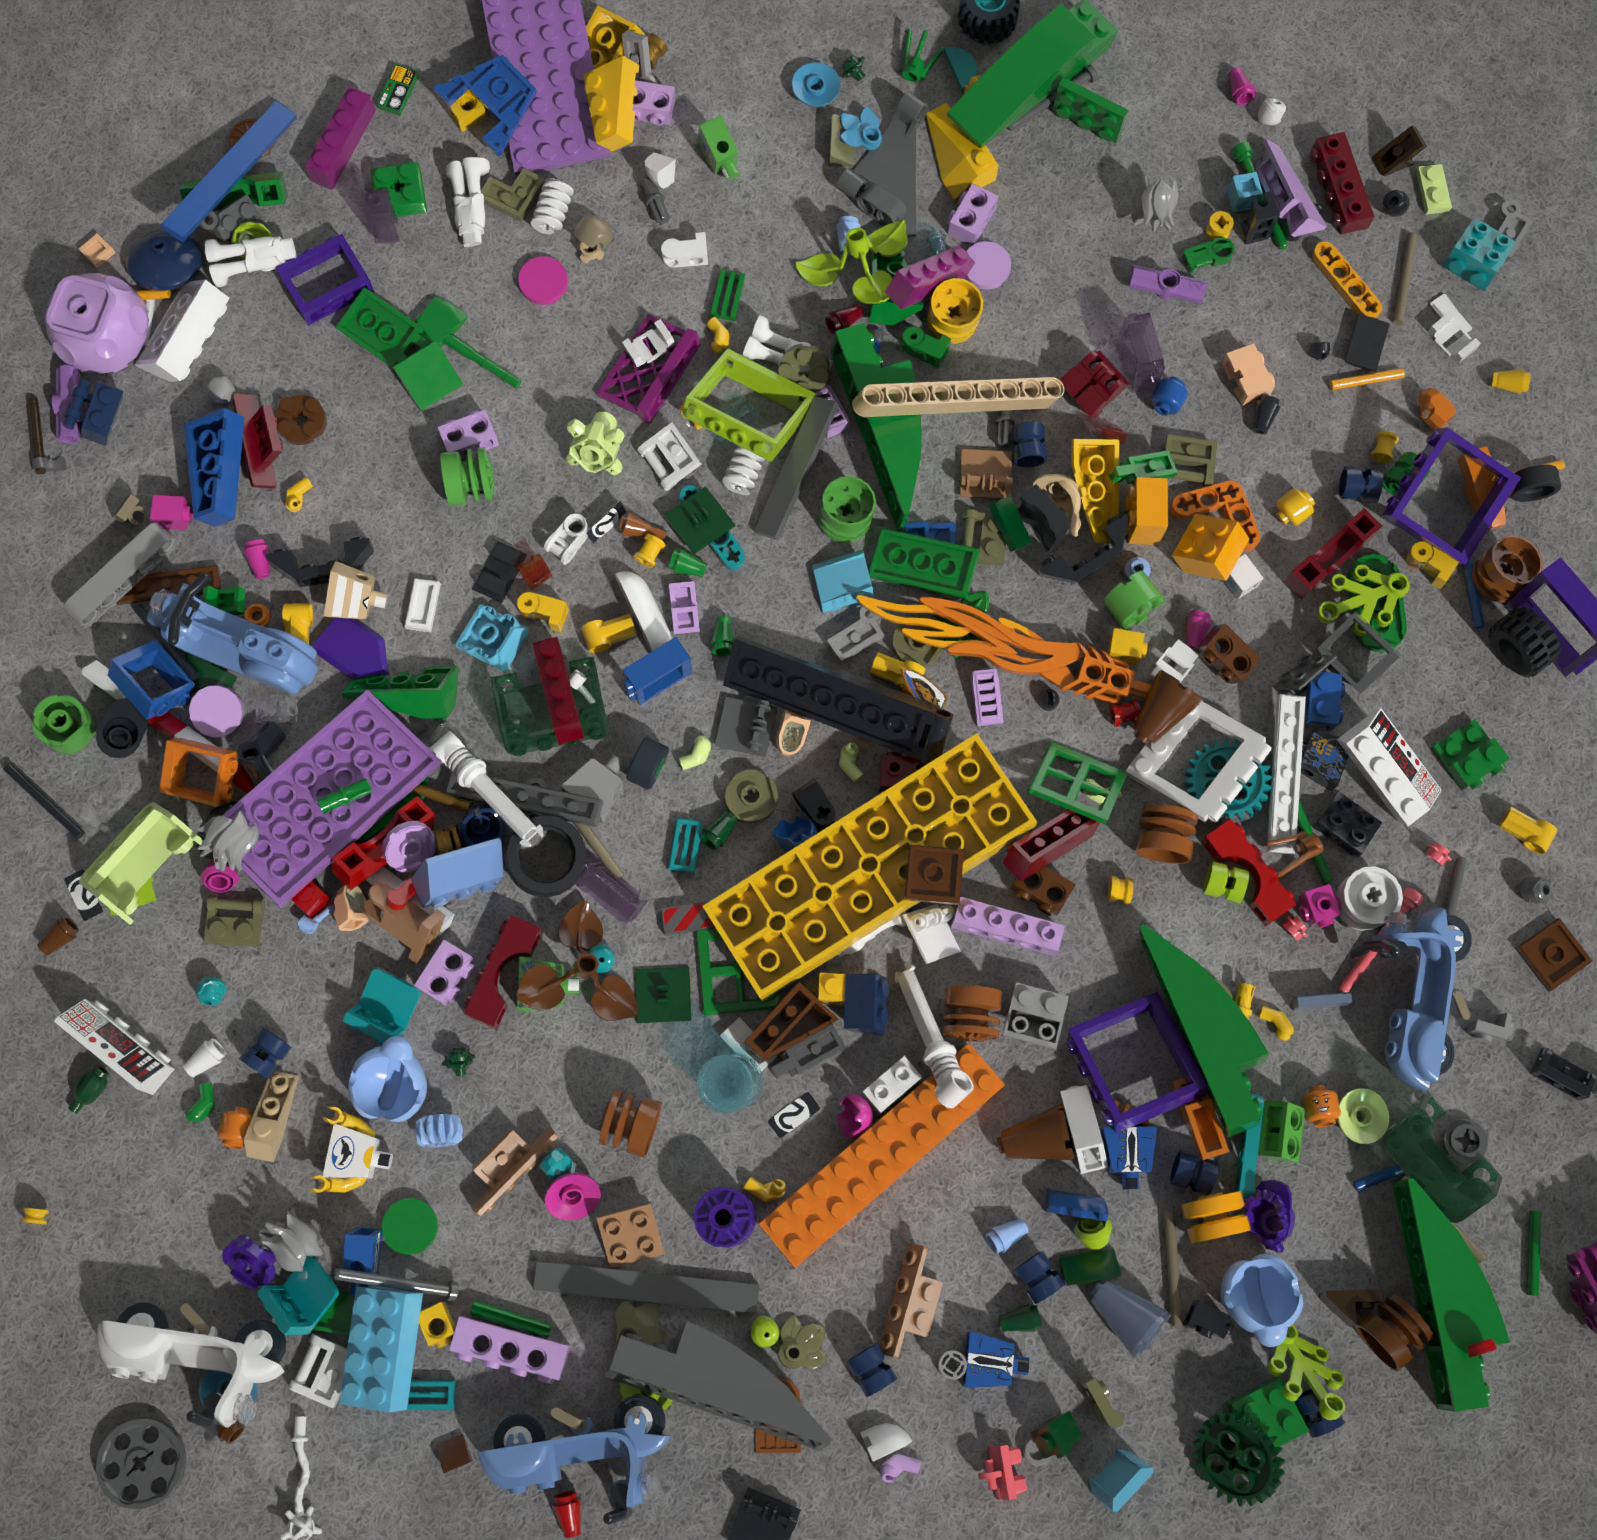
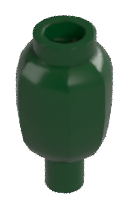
M95 1065L93 1069L86 1070L73 1088L74 1100L68 1109L78 1114L84 1105L93 1103L106 1088L109 1072L98 1065Z

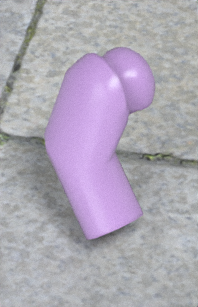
M895 1454L882 1464L880 1468L881 1479L886 1483H891L903 1471L918 1474L921 1460Z

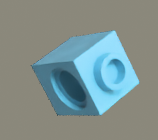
M1257 172L1232 177L1227 189V195L1233 213L1252 210L1254 198H1257L1259 203L1263 192Z

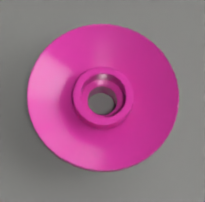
M570 1173L554 1180L547 1188L545 1193L546 1208L554 1217L561 1220L581 1219L592 1213L598 1206L601 1197L598 1183L586 1174Z

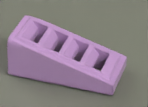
M827 385L815 392V397L827 393L829 397L824 399L836 401L839 405L834 418L839 417L840 420L830 424L826 437L829 438L849 430L851 422L831 386Z
M997 669L971 672L970 681L977 727L1003 724ZM991 680V683L978 684V681ZM993 690L992 694L980 695L979 691ZM994 701L995 703L981 706V702ZM996 711V715L982 716V712Z

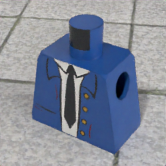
M1112 1127L1101 1128L1100 1133L1105 1149L1108 1172L1110 1174L1122 1173V1190H1139L1138 1173H1149L1152 1171L1157 1127H1130L1116 1134Z
M355 1227L345 1234L343 1269L378 1274L383 1241L382 1229ZM359 1261L363 1263L364 1268L360 1266ZM351 1282L350 1294L355 1295L356 1287L368 1285Z
M967 1332L965 1355L967 1369L963 1378V1387L1008 1386L1012 1382V1373L1028 1375L1029 1357L1014 1356V1344L979 1333Z

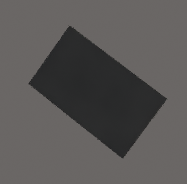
M1358 314L1345 362L1361 369L1376 372L1390 323Z
M497 541L472 590L503 603L527 554Z

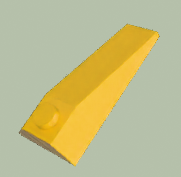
M597 5L586 26L594 69L624 56L622 34L627 30L646 35L636 24Z
M945 103L927 112L926 119L931 140L934 144L941 181L952 199L956 201L964 190L968 192L972 183L982 188L995 181L999 165L986 145L979 148L947 116V112L951 107Z
M1071 439V466L1076 483L1079 485L1078 490L1093 542L1109 543L1102 530L1107 527L1105 523L1107 520L1119 514V482L1112 483L1108 473L1114 470V467L1119 466V440Z

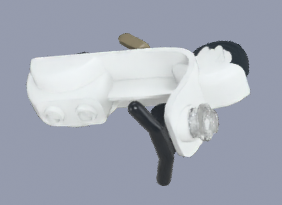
M136 1303L128 1307L120 1314L117 1322L102 1321V1324H98V1350L103 1362L112 1371V1376L122 1379H128L129 1375L140 1376L139 1379L142 1381L156 1383L157 1379H166L170 1364L225 1372L233 1376L223 1395L220 1393H210L205 1397L204 1406L206 1410L204 1414L190 1410L186 1415V1419L189 1422L199 1425L206 1430L204 1439L207 1441H212L216 1437L221 1425L228 1428L236 1421L246 1425L249 1419L253 1420L257 1409V1403L253 1401V1397L250 1395L253 1384L271 1381L285 1372L279 1363L286 1352V1339L277 1325L268 1320H254L247 1323L238 1331L234 1342L217 1337L218 1331L216 1327L212 1326L210 1329L187 1303L180 1306V1311L194 1328V1333L168 1330L169 1324L166 1315L158 1306L150 1303Z

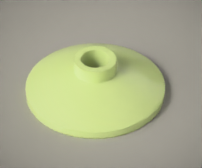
M1365 1088L1351 1090L1342 1097L1339 1102L1341 1116L1337 1120L1345 1136L1360 1144H1369L1379 1140L1385 1134L1389 1125V1111L1382 1097L1376 1092ZM1357 1112L1361 1113L1362 1115L1361 1121L1357 1120Z

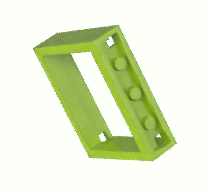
M727 349L686 397L682 417L772 462L804 421L816 393ZM727 376L795 411V413L774 439L703 401L722 378Z

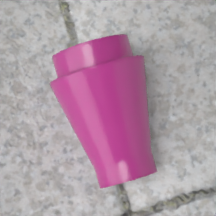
M1241 68L1232 69L1228 73L1232 99L1238 105H1246L1255 98L1256 89L1244 75Z
M257 539L246 542L243 553L254 572L255 579L270 577L269 562L266 559V554H269V546L265 544V540Z
M1191 610L1190 616H1187L1186 645L1191 649L1196 650V647L1205 638L1212 623L1210 620L1211 614L1199 610Z

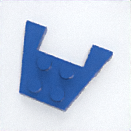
M503 54L474 67L475 70L465 75L459 74L452 77L453 80L443 85L439 83L433 87L434 91L449 107L469 90L500 121L482 138L484 143L498 157L502 155L537 93L536 88Z

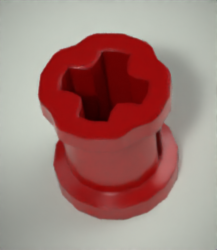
M1131 700L1129 704L1119 706L1112 704L1109 706L1113 726L1119 727L1121 723L1136 722L1140 713V706L1137 700Z

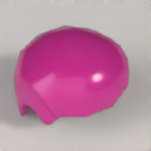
M855 1093L846 1095L840 1101V1104L845 1105V1108L837 1115V1119L844 1136L852 1139L864 1134L871 1128L873 1112L868 1101L863 1096Z

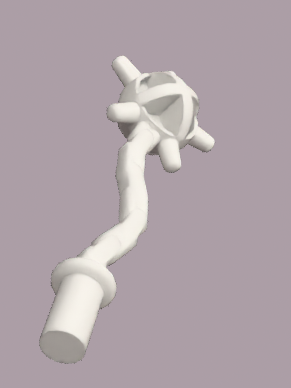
M300 1416L295 1417L294 1437L291 1438V1441L295 1442V1451L297 1452L302 1473L294 1495L295 1515L290 1510L285 1512L289 1522L287 1524V1532L280 1536V1540L288 1538L291 1540H308L312 1534L322 1533V1529L315 1527L314 1521L311 1518L314 1508L309 1506L304 1514L302 1505L304 1488L308 1484L310 1470L309 1462L303 1449L304 1442L308 1441L306 1437V1417Z

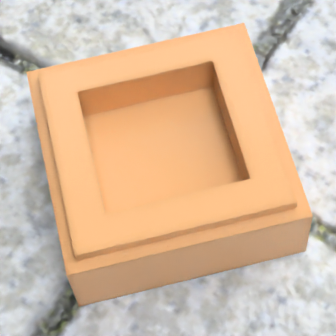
M98 233L78 248L80 253L96 268L115 254L114 249Z

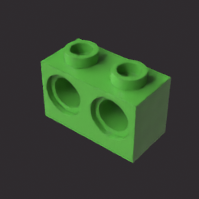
M1264 1100L1258 1156L1273 1161L1299 1163L1305 1108L1289 1102Z

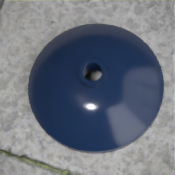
M158 230L144 235L131 246L126 256V267L132 280L141 287L155 291H166L179 288L190 282L198 274L203 258L200 246L190 235L184 242H181L166 231Z

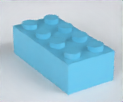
M378 1286L356 1287L339 1404L383 1412L407 1410L423 1293Z

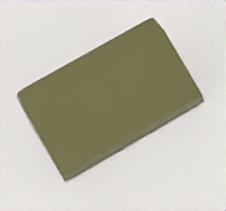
M832 114L829 166L854 167V147L847 145L840 138L844 130L841 126V116L837 114Z

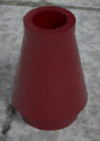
M858 304L831 311L829 316L825 318L826 326L835 335L837 330L848 328L863 317V310Z

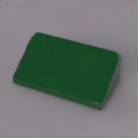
M1114 1249L1059 1258L1065 1283L1064 1286L1122 1276Z

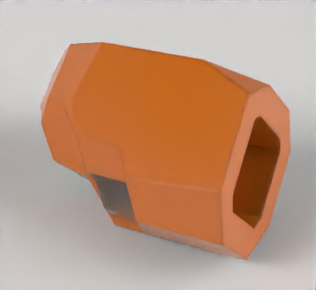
M1427 388L1418 396L1420 418L1432 431L1443 428L1457 413L1453 404L1434 388Z

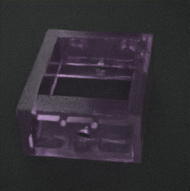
M1140 312L1132 313L1125 317L1117 340L1132 393L1155 389L1164 372L1165 364L1150 312L1144 314Z

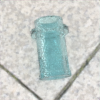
M935 230L928 234L926 242L930 245L932 256L946 251L944 242L946 236L942 234L941 230Z

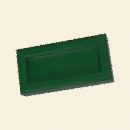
M1011 496L989 505L1010 552L1032 542Z

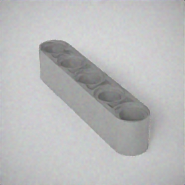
M154 522L150 524L65 602L64 611L82 628L91 626L175 548L177 540L159 523Z

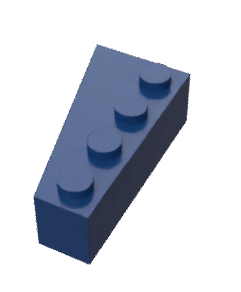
M226 408L184 424L194 519L214 527L234 520L236 513L245 417Z

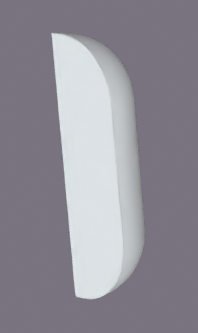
M632 572L614 573L616 581L650 651L652 652L672 639L670 630L647 583L639 575Z

